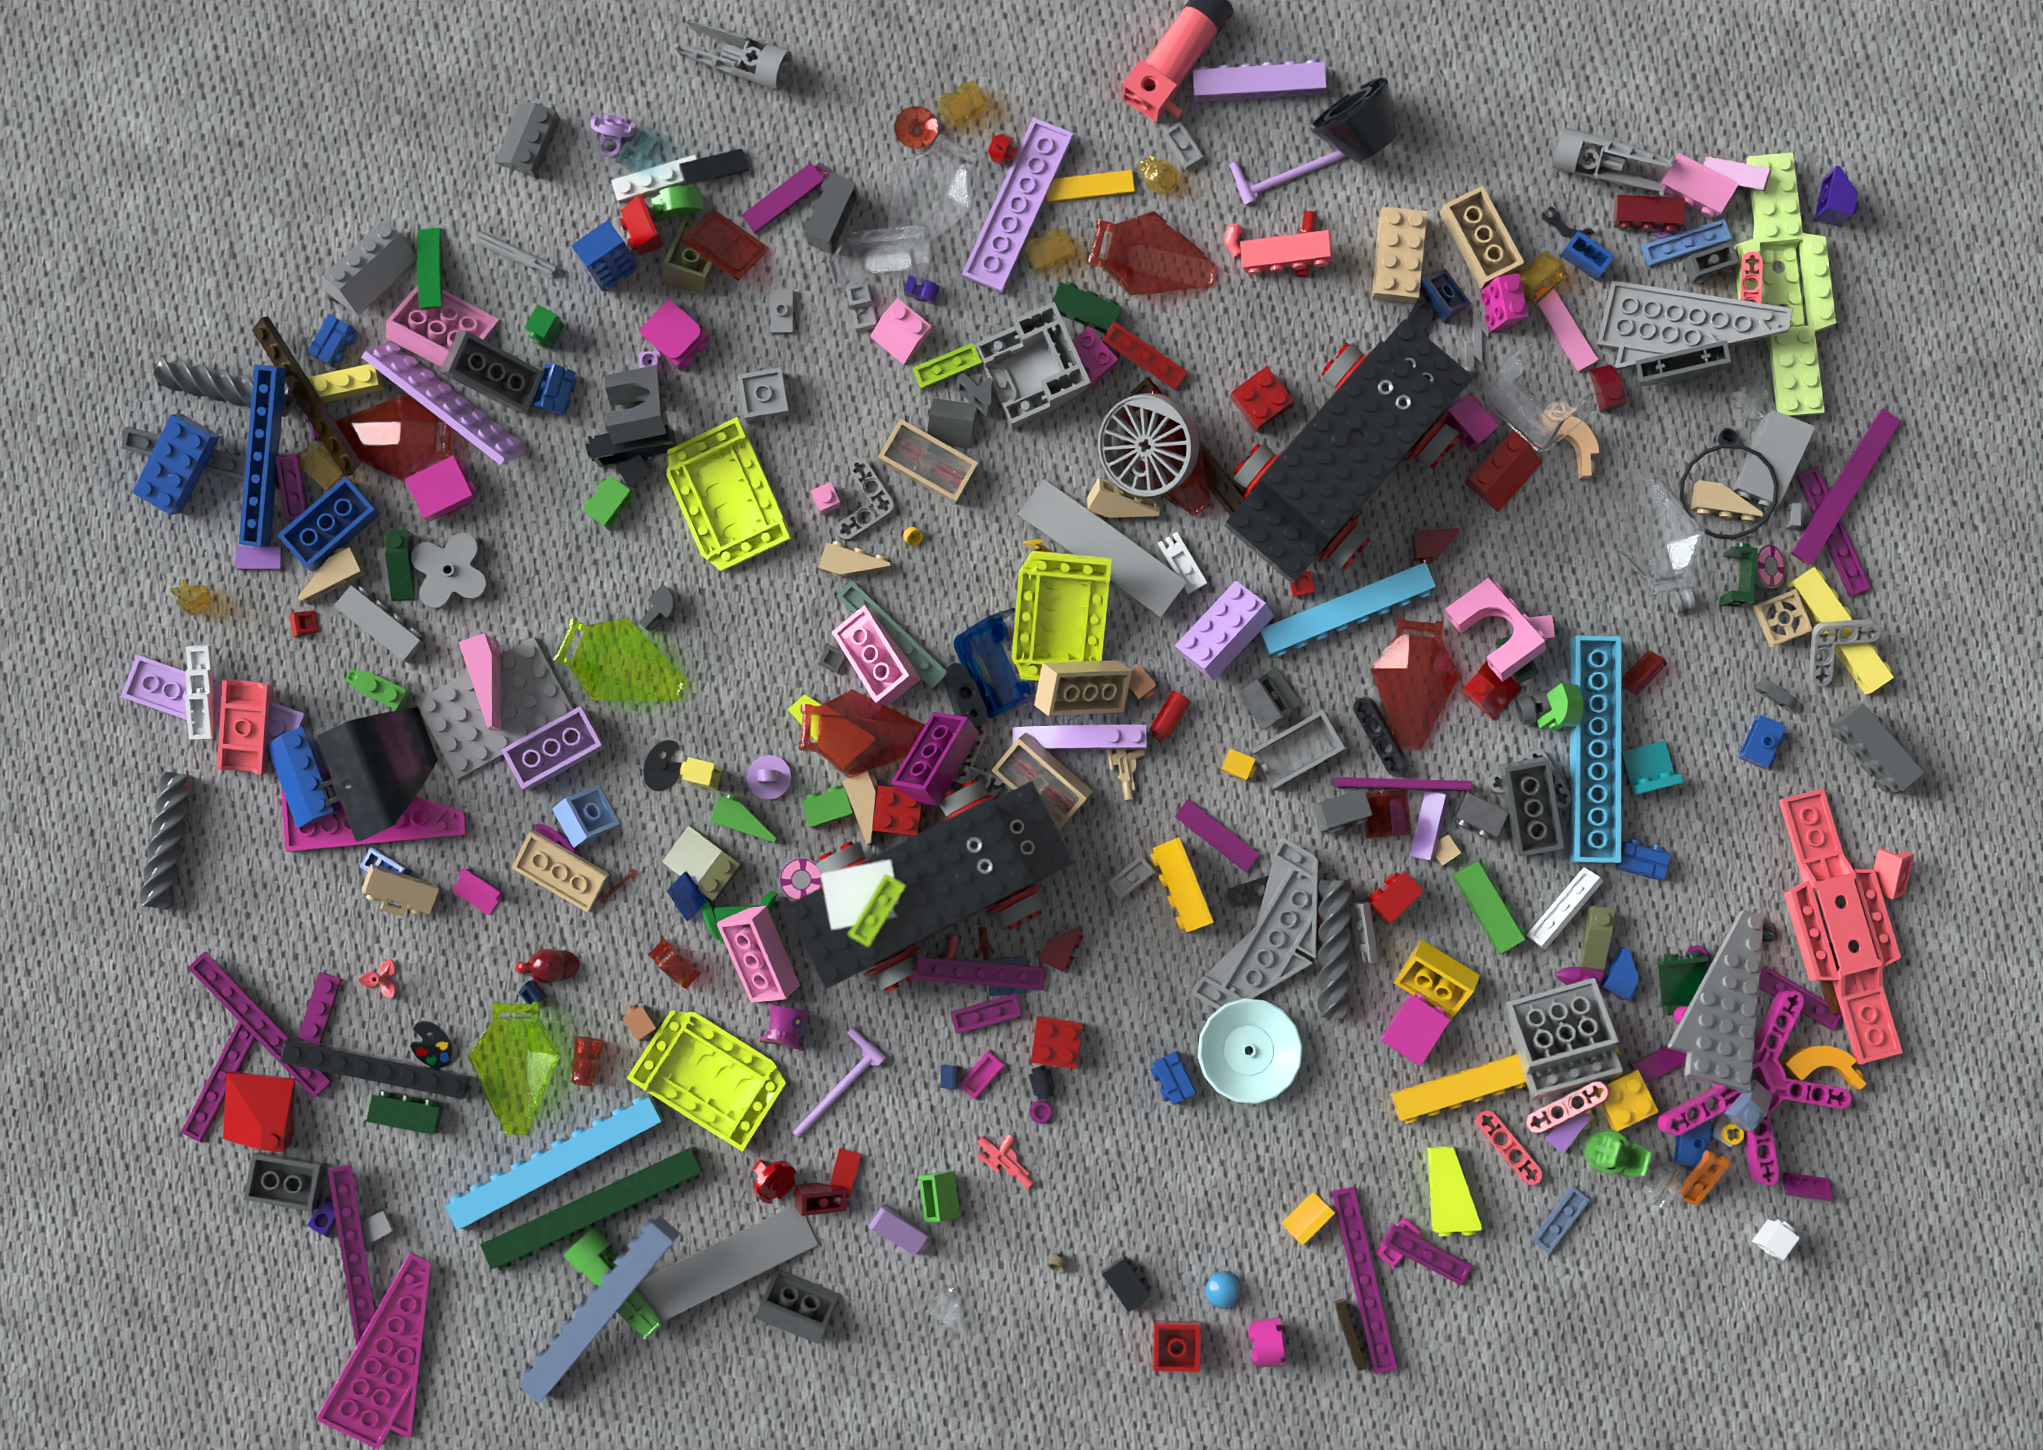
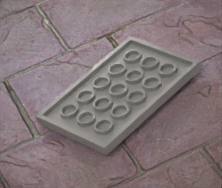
M535 637L500 655L501 731L496 732L487 727L469 672L415 701L457 780L503 756L501 749L574 710Z

